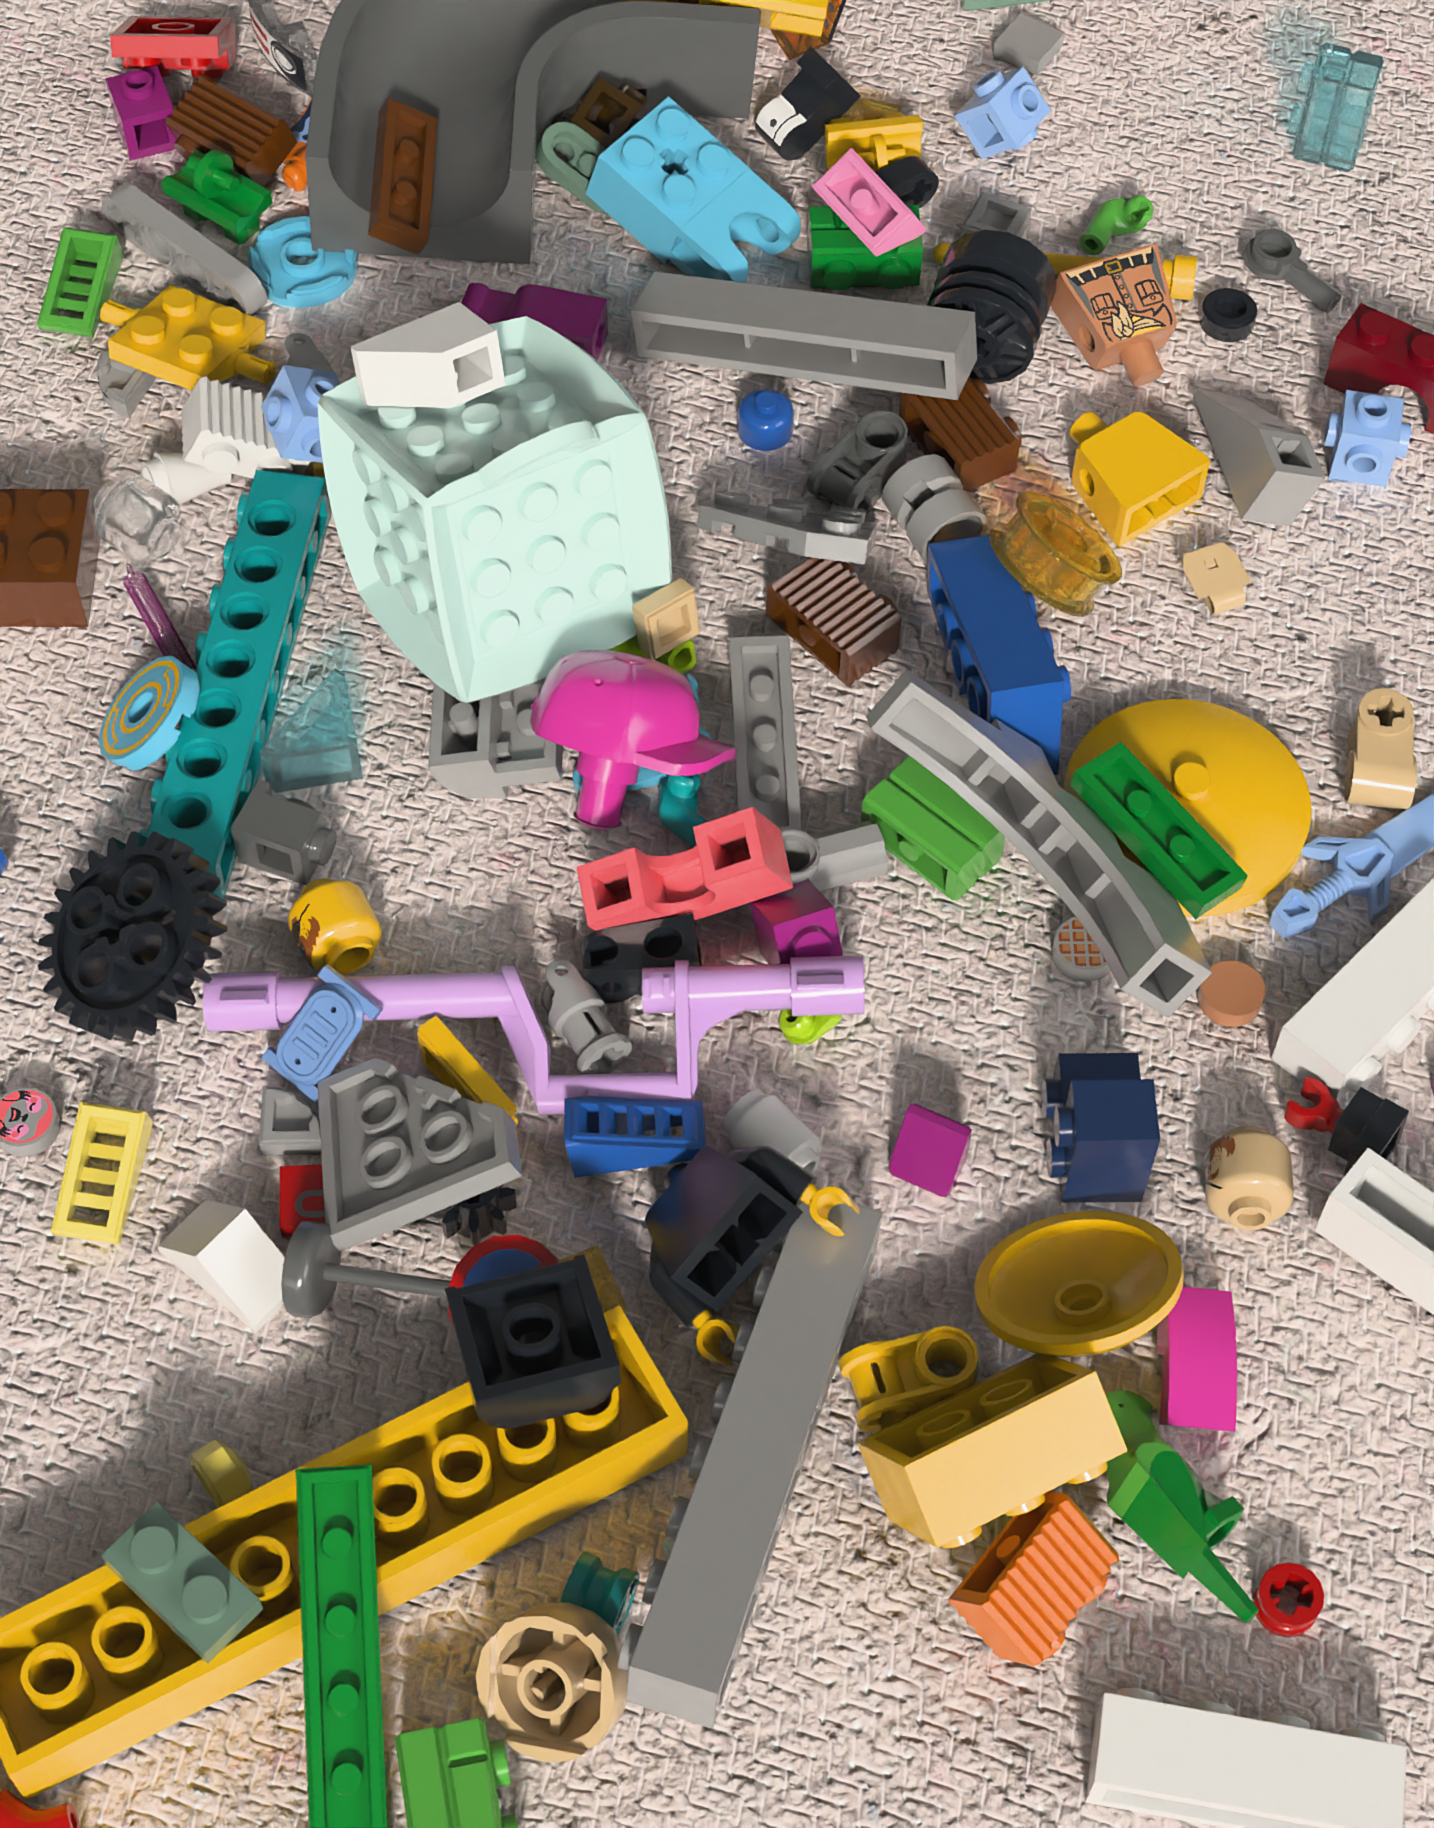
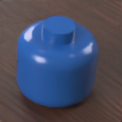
M757 389L748 393L740 401L737 411V431L742 442L752 449L760 451L776 450L788 443L794 428L792 402L786 395L773 389Z

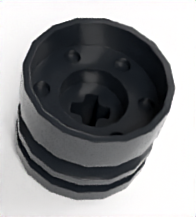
M981 230L966 233L950 244L926 306L975 312L977 361L969 375L972 380L980 379L983 383L993 384L1010 381L1026 371L1034 357L1037 342L1042 333V324L1048 315L1056 291V273L1043 252L1030 241L1009 232Z

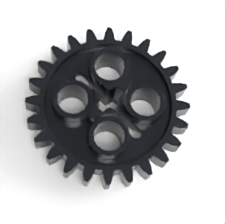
M132 831L128 837L127 844L114 837L110 838L107 845V856L91 849L88 852L89 869L86 872H82L74 867L69 870L75 885L71 891L56 889L54 892L57 899L63 905L60 912L45 913L44 919L48 923L55 925L54 932L42 937L38 941V945L50 949L52 955L38 965V970L53 976L44 986V993L58 998L54 1010L70 1017L69 1024L107 1040H112L115 1035L127 1041H133L137 1030L150 1036L154 1035L157 1028V1017L174 1024L177 1021L175 1003L179 1000L192 1006L196 1003L194 993L190 987L194 981L210 983L212 978L202 968L205 960H215L222 956V952L210 946L212 937L227 932L226 925L213 919L215 914L227 906V901L212 894L221 883L219 877L206 871L210 862L193 853V848L174 838L169 839L158 832L152 831L147 838L136 831Z

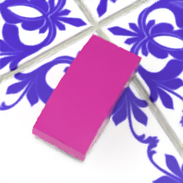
M1183 1286L1180 1297L1173 1309L1158 1323L1156 1354L1164 1355L1159 1425L1235 1432L1237 1346L1232 1292Z

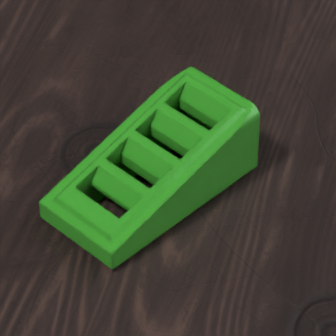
M63 227L37 322L39 329L94 338L101 319V308L109 299L123 258V251L117 235ZM80 260L97 263V267L91 268L77 264ZM74 276L92 279L93 282L90 285L72 282L71 279ZM66 292L89 296L87 302L64 297ZM59 309L83 312L84 316L83 319L58 316L57 314Z

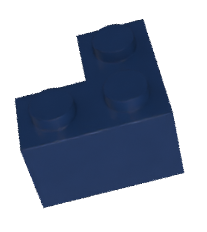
M1058 1053L1053 1079H1043L1042 1112L1044 1119H1054L1055 1138H1048L1047 1170L1049 1178L1060 1179L1062 1203L1142 1202L1160 1143L1154 1079H1141L1138 1053Z

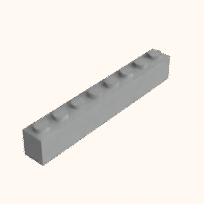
M802 1202L798 1207L803 1213L772 1249L780 1253L776 1267L763 1266L752 1303L761 1308L755 1323L743 1320L733 1349L732 1361L740 1363L734 1380L722 1377L715 1394L710 1418L719 1422L714 1436L709 1438L701 1435L692 1457L688 1477L697 1480L690 1499L678 1496L669 1519L666 1539L674 1541L668 1561L655 1558L647 1577L642 1602L651 1605L646 1621L644 1626L631 1623L622 1645L618 1668L628 1671L626 1701L701 1726L714 1728L876 1252L883 1212L858 1205L860 1213L857 1214L846 1204L834 1206L828 1214V1220L845 1234L842 1237H835L828 1234L816 1223L810 1214V1206Z

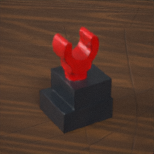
M1306 1077L1303 1082L1301 1096L1312 1101L1316 1107L1305 1108L1290 1100L1287 1102L1284 1118L1290 1125L1301 1130L1315 1129L1319 1132H1331L1332 1137L1328 1150L1348 1161L1344 1172L1345 1176L1367 1148L1385 1160L1388 1159L1400 1142L1409 1111L1387 1098L1382 1099L1362 1087L1359 1088L1345 1110L1340 1108L1339 1102L1331 1097L1325 1084L1312 1077Z

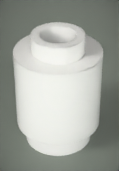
M755 1089L739 1099L724 1118L723 1128L730 1134L729 1143L734 1148L772 1147L811 1174L820 1163V1157L817 1155V1152L821 1146V1139L775 1095L766 1096L760 1089Z

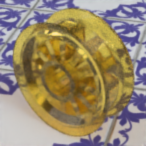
M1031 491L1022 492L1016 499L1018 511L1007 525H995L989 532L990 545L995 555L1021 585L1043 602L1069 615L1078 617L1090 615L1095 606L1093 596L1104 584H1115L1122 577V567L1117 556L1099 533L1072 510L1043 494Z

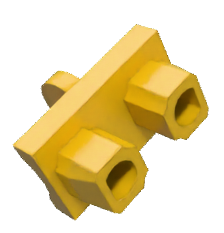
M902 112L883 114L880 119L855 122L850 118L831 119L829 124L825 125V172L850 148L874 172L906 157L918 156L921 158L923 122L920 115L904 116Z

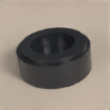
M1232 288L1217 289L1209 293L1203 301L1199 318L1200 326L1208 336L1218 341L1237 342L1243 340L1254 329L1257 305L1243 291Z

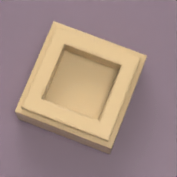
M682 577L632 605L639 651L649 659L655 660L701 633L694 587Z

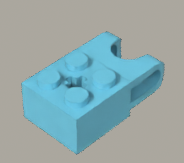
M669 96L598 156L585 193L662 263L666 265L671 261L687 276L746 283L749 271L748 262L733 241L748 242L768 255H775L785 251L800 235V217L795 209Z

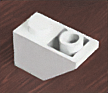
M460 302L350 346L361 401L367 406L453 408L506 385L497 330Z

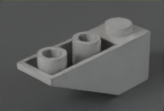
M1197 390L1193 395L1241 519L1291 526L1325 479L1309 437L1246 397Z

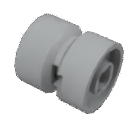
M936 454L923 455L910 460L888 479L883 489L882 501L901 529L906 530L907 537L926 564H928V544L984 536L987 531L988 520L970 493L963 490L961 481L941 456Z

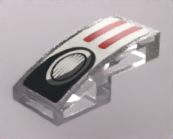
M248 0L253 35L259 49L277 73L295 88L312 97L318 61L317 54L303 22L298 21L281 25L271 0Z

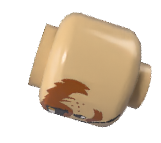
M1240 1126L1230 1129L1209 1146L1204 1156L1206 1203L1216 1217L1229 1224H1233L1239 1229L1258 1230L1266 1227L1288 1212L1294 1201L1290 1150L1282 1140L1262 1128Z

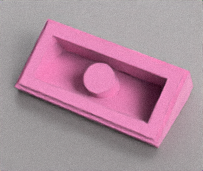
M852 148L811 186L876 257L918 238L927 231L914 213Z

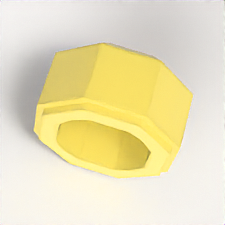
M214 1439L190 1455L191 1459L189 1461L193 1471L217 1508L254 1490L247 1466L241 1457L226 1443Z

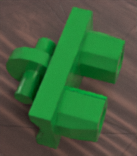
M219 149L211 150L206 154L196 150L190 155L186 165L174 175H167L161 180L163 193L182 203L185 215L198 222L208 221L209 219L223 227L225 237L238 245L244 244L260 230L259 215L273 203L271 191L234 171L231 156Z

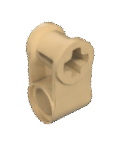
M1388 688L1374 689L1367 692L1360 700L1356 723L1351 727L1347 739V764L1344 779V801L1346 804L1410 809L1417 774V763L1414 755V711L1407 697L1396 690Z

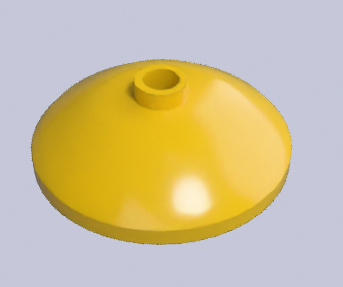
M1080 1211L1055 1215L1033 1222L1000 1241L986 1255L979 1266L974 1281V1294L982 1321L992 1333L1005 1342L1040 1355L1082 1357L1120 1348L1137 1340L1153 1329L1169 1314L1178 1301L1183 1288L1184 1275L1180 1253L1175 1243L1163 1230L1154 1224L1123 1213Z

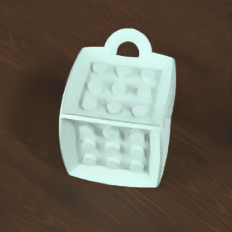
M527 316L489 324L497 330L506 385L453 408L367 406L361 401L356 376L324 393L318 401L320 445L329 501L343 552L358 593L375 620L402 654L436 685L464 703L510 692L547 678L552 667L564 655L586 650L609 651L637 635L632 605L672 583L671 541L667 503L659 461L646 415L623 386L591 355L558 332Z

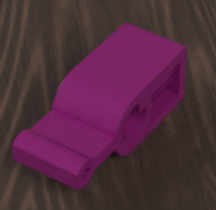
M470 283L461 304L488 324L527 316L569 339L596 361L600 357L608 336L606 298L533 284L521 286L513 294L489 289L482 283Z

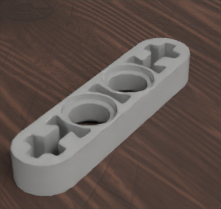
M124 183L102 199V208L105 216L121 236L207 299L228 307H234L248 315H253L267 304L266 291L254 272L136 186Z

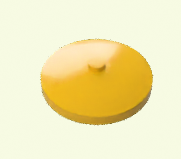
M1163 699L1143 702L1122 709L1102 720L1085 735L1074 750L1067 766L1062 789L1087 804L1069 785L1074 772L1119 742H1122L1248 875L1240 890L1201 917L1231 913L1262 900L1287 879L1299 861L1308 836L1312 811L1310 793L1304 774L1294 756L1274 734L1253 719L1235 710L1205 701L1190 699ZM1113 832L1124 857L1151 873ZM1179 903V905H1180V907H1181V909H1182V911H1183L1185 917H1193V916Z

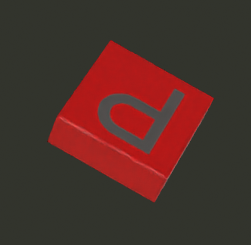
M322 1164L280 1166L279 1228L281 1236L292 1237L296 1228L303 1221L313 1220L325 1223Z

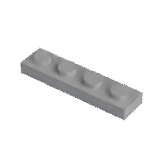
M789 636L729 637L733 745L737 749L734 760L737 812L753 807L781 830L796 829L802 831Z

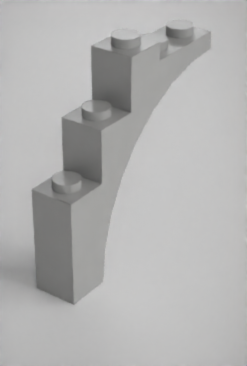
M905 670L867 714L866 718L871 730L907 753L946 783L983 815L1024 855L1054 888L1083 925L1105 958L1121 990L1169 1018L1213 973L1177 899L1154 875L1124 857L1112 830L1089 805L1059 787L1041 747L997 719L991 724L908 670Z

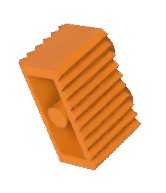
M1048 1491L1044 1493L1045 1501L1040 1506L1024 1514L1013 1516L948 1599L949 1604L957 1609L958 1614L966 1619V1623L975 1629V1633L982 1637L984 1643L992 1648L993 1653L1001 1659L1036 1666L1052 1656L1064 1642L1065 1629L1069 1627V1620L1077 1616V1609L1094 1600L1103 1591L1108 1579L1106 1574L1111 1572V1565L1119 1561L1118 1552L1066 1493Z

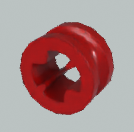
M1290 1562L1276 1564L1266 1571L1254 1593L1253 1603L1259 1609L1256 1618L1266 1630L1277 1636L1290 1638L1304 1634L1311 1629L1324 1605V1591L1321 1582L1311 1570L1300 1564ZM1285 1585L1291 1586L1300 1592L1296 1601H1305L1307 1607L1297 1606L1292 1615L1285 1614L1277 1609L1280 1598L1271 1599L1270 1593L1280 1594Z

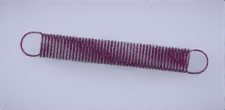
M127 563L128 575L126 577L128 578L126 581L130 578L132 584L130 586L129 584L127 585L125 579L123 584L164 657L167 655L174 657L181 655L178 657L181 658L179 661L182 660L183 664L186 666L190 665L189 668H193L196 671V665L145 574H135L137 572H134L131 566L132 573L129 574L128 565L130 566V564ZM134 575H143V576H135V577H144V578H136V579L132 580L133 578H131V577L134 576ZM138 581H143L139 582L142 583L141 585H138L135 588H133L135 586L134 583ZM175 649H177L176 651H178V652L175 653V654H173V655H171L172 653H170V652L173 651V650H175Z

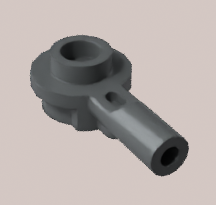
M1266 229L1259 232L1255 238L1249 241L1244 250L1243 259L1246 267L1253 274L1265 280H1285L1326 313L1331 312L1341 299V295L1307 270V264L1300 259L1302 250L1297 247L1295 240L1289 234L1278 229Z

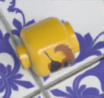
M324 878L311 882L303 888L288 914V926L303 957L311 968L319 971L322 970L324 965L329 964L341 975L354 973L372 960L375 949L381 940L382 927L366 895L358 884L348 880Z

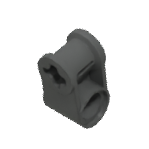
M882 410L870 412L863 416L833 448L825 451L815 462L807 479V491L817 497L825 495L842 507L865 510L867 515L882 497L883 489L888 479L900 467L906 464L908 428L905 421L893 412Z

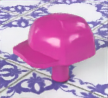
M586 650L564 655L550 670L543 687L538 690L534 703L531 705L530 723L536 735L579 751L576 770L583 776L577 810L573 813V816L582 825L591 829L607 831L622 825L620 818L627 785L637 782L640 766L668 775L691 776L707 772L725 761L735 760L736 748L700 733L699 706L688 679L674 668L642 656L607 650Z

